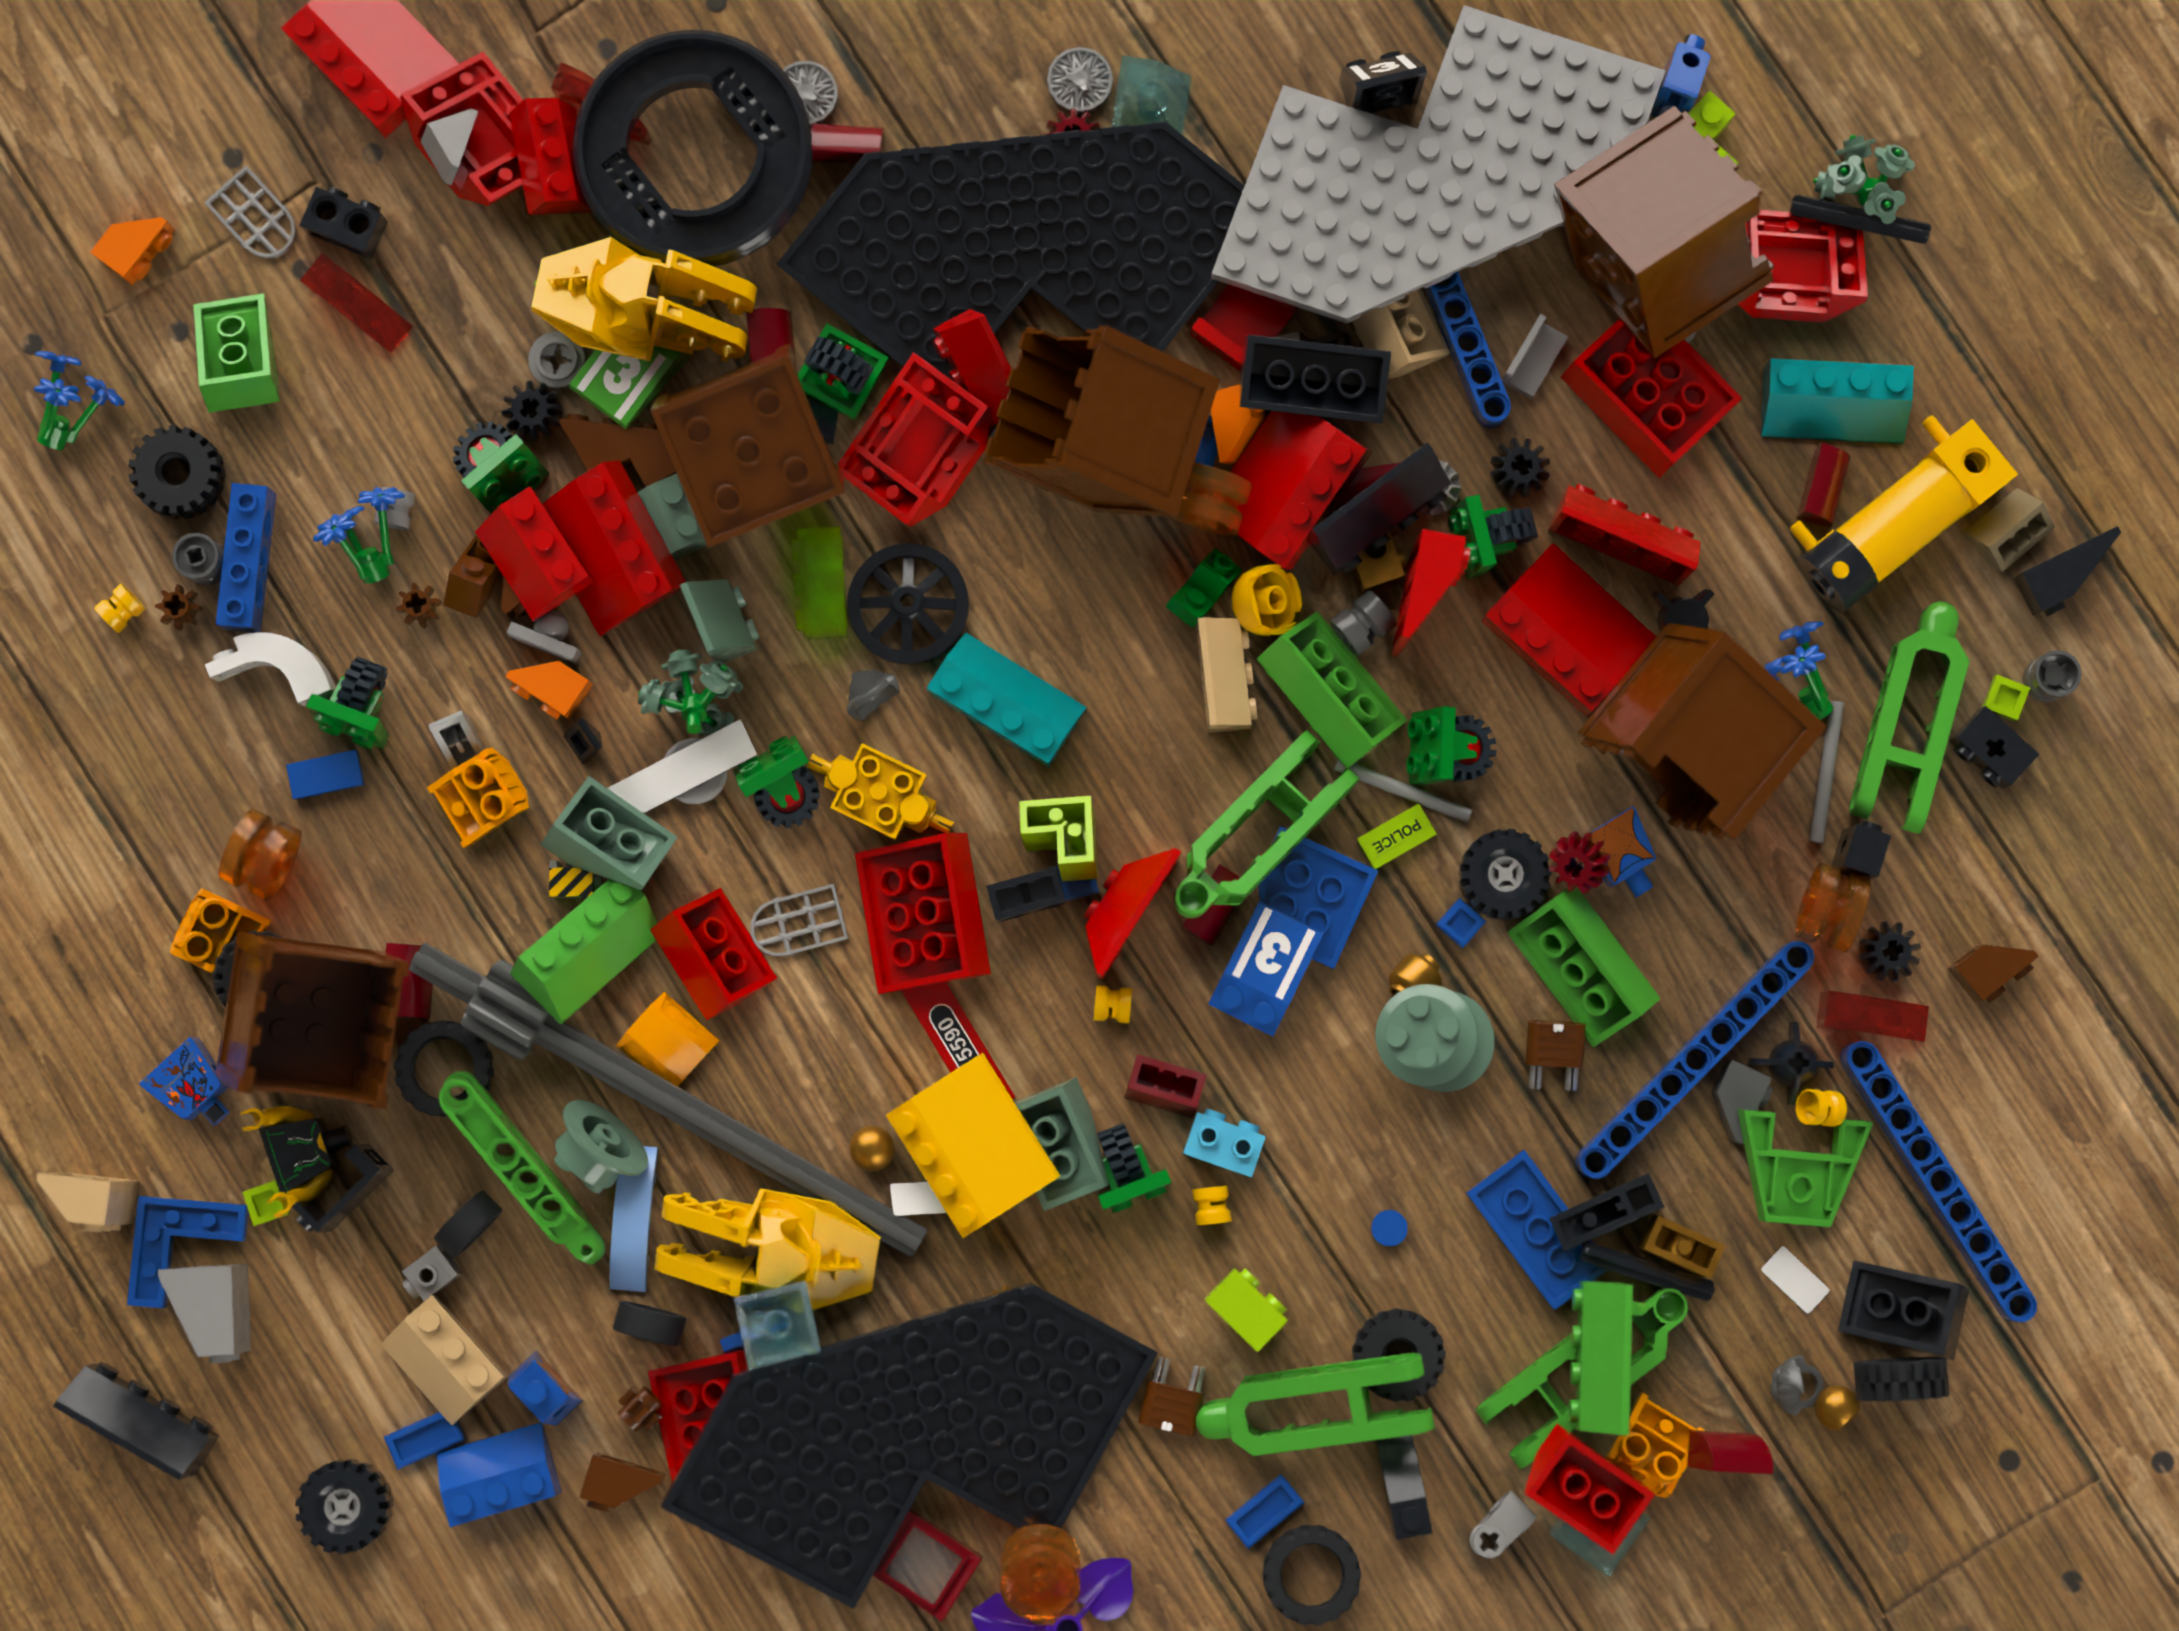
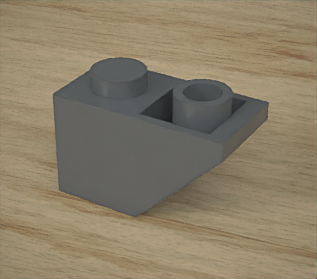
M1734 1060L1725 1061L1711 1094L1729 1141L1735 1144H1742L1743 1136L1737 1109L1757 1111L1759 1106L1764 1108L1773 1088L1768 1086L1772 1079L1771 1077Z

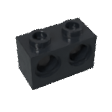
M329 186L327 191L316 187L299 226L308 235L371 260L388 223L382 213H380L381 208L366 200H361L360 204L347 199L348 194ZM326 208H337L336 215L332 219L327 221L321 220L322 212ZM368 220L369 227L365 232L361 234L354 233V226L357 222Z
M1056 866L986 886L997 923L1066 904Z

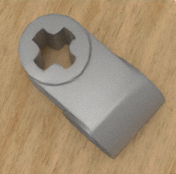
M1509 1490L1473 1528L1469 1537L1470 1547L1476 1554L1482 1557H1497L1530 1527L1537 1518V1515L1512 1490ZM1482 1533L1488 1535L1494 1533L1495 1536L1492 1538V1542L1495 1546L1492 1549L1488 1547L1480 1548L1483 1543L1480 1538Z

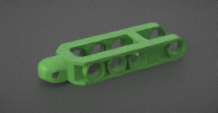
M1937 601L1930 604L1923 610L1920 616L1916 633L1892 646L1849 805L1850 815L1864 819L1869 818L1876 801L1885 765L1914 773L1906 799L1910 802L1905 822L1901 829L1920 834L1924 828L1970 662L1960 643L1955 638L1959 624L1958 612L1948 602ZM1922 649H1927L1940 653L1944 660L1943 664L1947 666L1941 688L1936 691L1934 696L1937 699L1932 721L1925 729L1928 736L1923 754L1891 746L1915 654Z
M1306 730L1192 844L1190 852L1186 855L1187 877L1180 883L1173 897L1174 907L1177 912L1186 918H1196L1204 914L1212 905H1240L1353 789L1360 780V777L1350 768H1345L1332 785L1329 783L1310 802L1287 781L1321 743ZM1268 799L1293 824L1286 832L1282 831L1276 837L1273 844L1262 856L1258 855L1253 860L1250 867L1238 880L1222 881L1218 884L1204 871L1206 861Z
M455 1071L445 1079L439 1094V1103L444 1112L544 1233L554 1243L565 1244L576 1259L590 1265L595 1264L605 1254V1243L601 1235L589 1222V1217L576 1198L474 1075L466 1071ZM462 1087L467 1091L469 1097L461 1100L456 1099L452 1096L450 1089ZM503 1143L510 1144L515 1152L511 1155H503L498 1152L496 1147ZM524 1172H532L537 1176L538 1180L533 1183H527L519 1175ZM547 1200H555L561 1207L558 1210L551 1211L547 1210L543 1203ZM589 1245L591 1248L584 1249L582 1246Z
M1663 1288L1655 1292L1644 1302L1633 1301L1632 1321L1644 1335V1344L1642 1348L1631 1355L1630 1386L1666 1358L1668 1332L1683 1321L1688 1311L1687 1300L1679 1290ZM1571 1333L1489 1396L1475 1409V1412L1485 1425L1490 1424L1489 1421L1510 1405L1515 1406L1536 1390L1554 1413L1551 1419L1509 1452L1508 1455L1519 1469L1526 1467L1534 1461L1536 1452L1557 1423L1570 1432L1575 1429V1422L1569 1421V1405L1566 1406L1547 1381V1376L1566 1361H1573L1577 1358L1575 1355L1577 1348L1571 1347Z
M1418 1353L1247 1375L1231 1397L1213 1399L1206 1402L1196 1416V1427L1202 1436L1213 1440L1232 1438L1234 1443L1252 1456L1415 1435L1428 1432L1435 1426L1431 1408L1402 1412L1401 1409L1380 1412L1372 1411L1368 1386L1408 1381L1423 1376L1425 1373L1422 1357ZM1347 1389L1352 1419L1331 1422L1330 1418L1323 1419L1318 1424L1295 1426V1423L1287 1424L1286 1428L1260 1431L1259 1428H1255L1247 1422L1245 1409L1250 1402Z

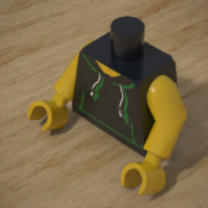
M281 1106L266 1108L261 1111L256 1108H250L240 1113V1115L250 1114L254 1118L252 1126H245L242 1129L244 1131L258 1129L279 1189V1193L273 1195L267 1201V1204H270L272 1201H279L283 1205V1210L273 1215L276 1218L285 1215L298 1201L309 1202L317 1198L332 1180V1170L339 1166L335 1151L353 1145L351 1134L346 1125L328 1131L324 1119L315 1118L307 1110Z

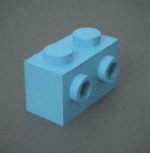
M1208 1108L1205 1109L1204 1114L1197 1112L1182 1154L1252 1177L1266 1137L1258 1134L1260 1126L1240 1120L1238 1126L1224 1122L1225 1114Z

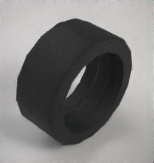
M482 1190L465 1203L434 1236V1240L452 1258H456L488 1229L499 1217L503 1209Z
M621 1301L619 1302L613 1330L655 1343L679 1346L686 1317L647 1305Z

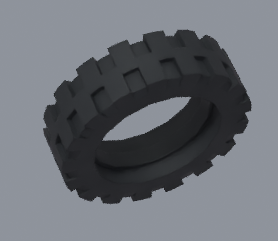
M440 1020L421 1025L416 1031L413 1030L409 1033L404 1044L401 1043L397 1051L399 1053L397 1060L394 1062V1070H396L395 1082L397 1087H400L402 1097L416 1110L431 1116L449 1117L442 1109L439 1099L428 1095L418 1084L415 1077V1062L419 1052L427 1044L438 1039H452L460 1042L472 1057L473 1075L487 1092L491 1087V1077L493 1078L494 1068H492L493 1055L488 1049L486 1041L463 1029L461 1023ZM466 1090L455 1096L459 1100L469 1097Z
M1308 1524L1294 1529L1291 1528L1272 1543L1269 1552L1265 1556L1263 1581L1267 1595L1273 1606L1284 1617L1299 1624L1323 1625L1325 1622L1338 1619L1342 1613L1350 1609L1353 1600L1359 1593L1361 1570L1354 1550L1339 1533L1325 1526H1310ZM1317 1544L1326 1547L1336 1555L1341 1564L1342 1580L1339 1590L1330 1600L1320 1605H1305L1296 1602L1287 1594L1282 1585L1281 1570L1284 1561L1293 1550L1302 1545Z

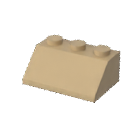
M1421 288L1406 294V297L1381 309L1377 307L1352 321L1356 335L1364 348L1391 351L1388 379L1403 376L1451 354Z
M1198 618L1196 634L1207 732L1209 734L1250 729L1252 725L1251 720L1257 719V707L1255 698L1248 697L1247 685L1253 684L1251 663L1244 662L1243 649H1249L1248 631L1241 628L1240 622L1235 618Z
M37 1173L36 1181L67 1222L80 1223L79 1230L90 1232L121 1231V1225L133 1224L139 1181L76 1173Z
M431 1295L380 1344L451 1426L458 1422L508 1377L437 1295Z

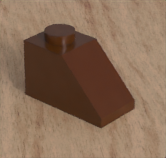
M597 1452L592 1455L579 1498L588 1500V1507L607 1512L609 1507L616 1508L665 1480L666 1473Z

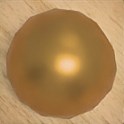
M874 1125L865 1126L856 1131L849 1144V1153L854 1164L860 1169L869 1172L879 1171L886 1167L893 1159L895 1152L894 1141L890 1133Z
M1829 1386L1820 1392L1814 1404L1815 1416L1820 1424L1832 1431H1841L1861 1411L1860 1401L1856 1400L1855 1392L1846 1386Z

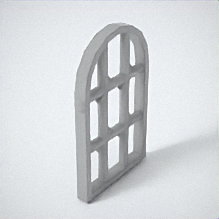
M247 165L204 202L241 242V246L257 257L265 259L279 257L286 253L295 241L297 233L296 224L287 206L281 204ZM247 172L262 187L255 195L253 192L250 193L239 181ZM233 184L249 199L241 207L239 205L236 206L224 193ZM264 193H267L282 209L275 216L273 214L270 215L257 201ZM218 197H221L234 211L226 220L211 205ZM251 205L252 207L255 206L268 220L262 228H256L243 214ZM285 214L291 222L292 231L290 236L277 222ZM236 218L238 220L241 219L254 233L246 242L229 225ZM270 227L272 229L275 228L287 241L286 245L278 251L262 235ZM256 240L258 242L261 241L271 253L256 252L249 246Z
M830 884L782 898L776 897L761 905L754 913L750 923L751 937L755 945L764 953L779 957L793 956L799 952L849 939L835 885ZM832 889L833 901L811 906L809 894ZM803 896L805 906H802L803 909L785 914L781 913L779 902ZM772 904L774 905L776 914H773V917L756 921L757 916L764 908ZM836 906L839 916L838 920L816 925L814 914L817 913L816 911ZM808 914L810 925H807L808 928L790 933L786 932L784 922L788 918ZM778 921L781 933H778V936L760 941L757 940L755 927ZM841 925L843 937L824 942L820 941L819 933L822 932V929ZM813 933L815 944L791 950L789 941L793 937ZM783 940L786 952L774 953L762 946Z

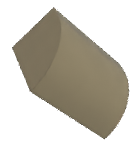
M2016 488L1968 528L1964 534L1977 552L1990 565L2003 572L2056 528L2044 502Z

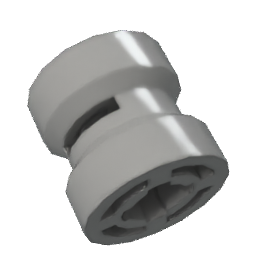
M381 487V488H382V490L384 491V490H386V489H388V488H390V487ZM397 489L398 492L405 494V497L395 499V504H389V509L386 510L388 528L409 530L411 518L408 514L409 509L414 506L416 495ZM378 511L375 512L374 523L379 525Z

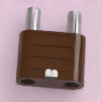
M1528 1020L1526 1064L1530 1065L1529 1088L1534 1089V1086L1536 1090L1541 1088L1542 1066L1566 1067L1564 1089L1570 1091L1571 1087L1572 1091L1577 1090L1578 1068L1583 1067L1585 1023Z
M1159 1357L1153 1380H1148L1138 1423L1194 1437L1197 1428L1196 1416L1202 1407L1204 1393L1200 1391L1206 1369L1201 1366L1195 1391L1193 1389L1199 1366H1193L1188 1389L1166 1384L1165 1381L1170 1360L1166 1358L1161 1380L1158 1382L1163 1357Z

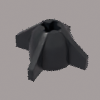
M1704 589L1692 598L1678 596L1668 600L1661 592L1655 591L1652 597L1660 607L1657 618L1659 631L1661 632L1667 623L1708 629L1709 617L1704 606L1714 596V593L1709 589Z
M1789 1022V1041H1783L1776 1045L1771 1051L1769 1059H1748V1065L1768 1066L1773 1079L1781 1085L1788 1086L1787 1105L1796 1104L1799 1086H1804L1812 1081L1817 1074L1818 1068H1834V1062L1818 1061V1055L1813 1047L1801 1041L1798 1022Z

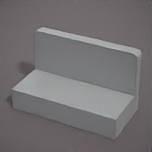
M1541 313L1502 379L1503 384L1531 400L1568 338L1565 334L1545 324L1546 316Z

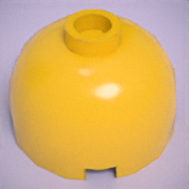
M1271 564L1251 568L1241 575L1233 587L1231 597L1232 610L1240 625L1247 631L1259 636L1281 635L1289 631L1297 623L1292 621L1294 620L1295 612H1301V590L1292 573H1285L1280 565Z

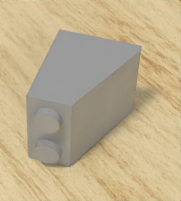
M248 1264L177 1267L158 1270V1278L197 1357L209 1356V1363H223L240 1360V1353L251 1351Z

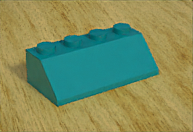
M1771 358L1763 367L1761 437L1903 444L1913 401L1914 366Z
M968 633L963 635L946 656L927 686V691L930 695L1048 768L1087 708Z

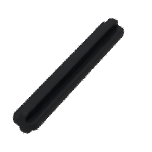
M1798 194L1793 197L1790 207V214L1921 244L1927 243L1931 232V225L1926 222L1896 216L1892 223L1885 224L1881 221L1880 217L1868 215L1862 208Z
M1590 1242L1583 1243L1579 1251V1259L1582 1263L1665 1289L1673 1288L1693 1298L1710 1301L1715 1292L1714 1282Z

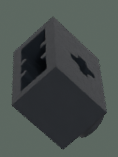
M1987 706L1978 709L1949 740L1955 746L1953 749L1954 753L1968 764L1973 762L1982 771L1980 776L1994 788L1999 786L2001 789L2011 786L2039 755L2037 751ZM1993 743L1996 746L1994 750L1995 755L1989 757L1987 754L1990 749L1988 745Z
M1862 821L1861 825L1855 824L1842 830L1830 871L1862 882L1879 877L1892 835L1883 833L1882 826L1868 821Z

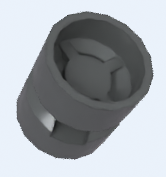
M189 533L181 537L175 544L172 552L173 564L179 573L192 582L202 586H212L221 581L224 548L207 535Z
M1367 590L1353 601L1352 610L1345 608L1329 621L1335 633L1357 657L1374 644L1373 638L1375 636L1382 638L1397 626V622L1389 609L1371 590Z
M2061 650L2050 651L2028 664L2022 678L2023 685L2030 687L2028 695L2036 701L2044 703L2053 702L2075 691L2080 684L2082 676L2081 666L2077 659L2068 652Z

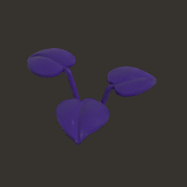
M1105 1558L1083 1567L1076 1574L1072 1582L1071 1594L1077 1602L1084 1606L1075 1617L1070 1615L1062 1616L1054 1625L1032 1623L1036 1616L1035 1605L1026 1594L1017 1590L998 1592L971 1610L972 1621L977 1631H1083L1080 1621L1089 1610L1098 1620L1110 1621L1117 1619L1127 1611L1132 1601L1131 1562L1124 1558Z

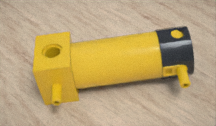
M1933 415L1929 416L1922 422V425L1939 446L1933 449L1918 462L1917 466L1838 529L1828 533L1820 541L1814 538L1801 521H1797L1790 527L1792 534L1806 549V552L1798 557L1800 570L1814 591L1832 609L1839 613H1845L1875 589L1879 582L1959 518L1966 516L2018 475L1973 419L1950 436Z

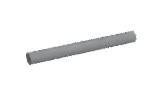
M1830 701L1833 711L1828 715L1826 724L1827 728L1809 842L1824 844L1844 703L1839 701Z
M1338 759L1334 770L1342 773L1346 767ZM1356 763L1350 767L1360 777V781L1465 823L1469 820L1472 812L1469 808Z

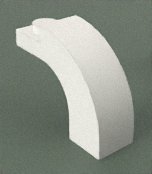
M256 632L233 637L238 651L234 652L233 649L219 652L213 656L214 661L205 664L209 677L217 682L259 666L278 668L287 677L297 703L306 707L311 694L327 699L332 696L336 688L329 671L316 655L296 641L273 633Z

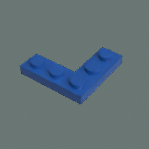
M138 1196L127 1305L166 1308L168 1296L158 1278V1270L171 1268L174 1236L246 1241L249 1216L247 1205Z

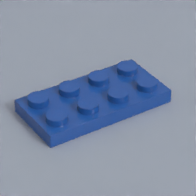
M1525 1150L1520 1151L1466 1192V1195L1552 1310H1556L1572 1297L1573 1289H1579V1281H1594L1607 1271L1580 1261L1579 1251L1583 1244L1564 1252L1549 1218L1568 1210V1207Z

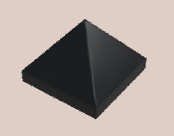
M584 718L579 719L563 735L583 765L602 748L600 732Z

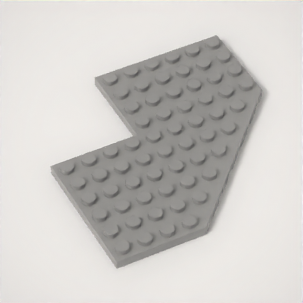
M1463 5L1418 129L1283 85L1213 268L1211 279L1347 324L1360 318V315L1377 307L1381 309L1405 298L1406 294L1422 287H1430L1450 278L1451 274L1469 266L1472 268L1488 261L1504 250L1513 246L1517 248L1537 239L1543 233L1553 228L1564 226L1554 184L1648 123L1665 75V70Z

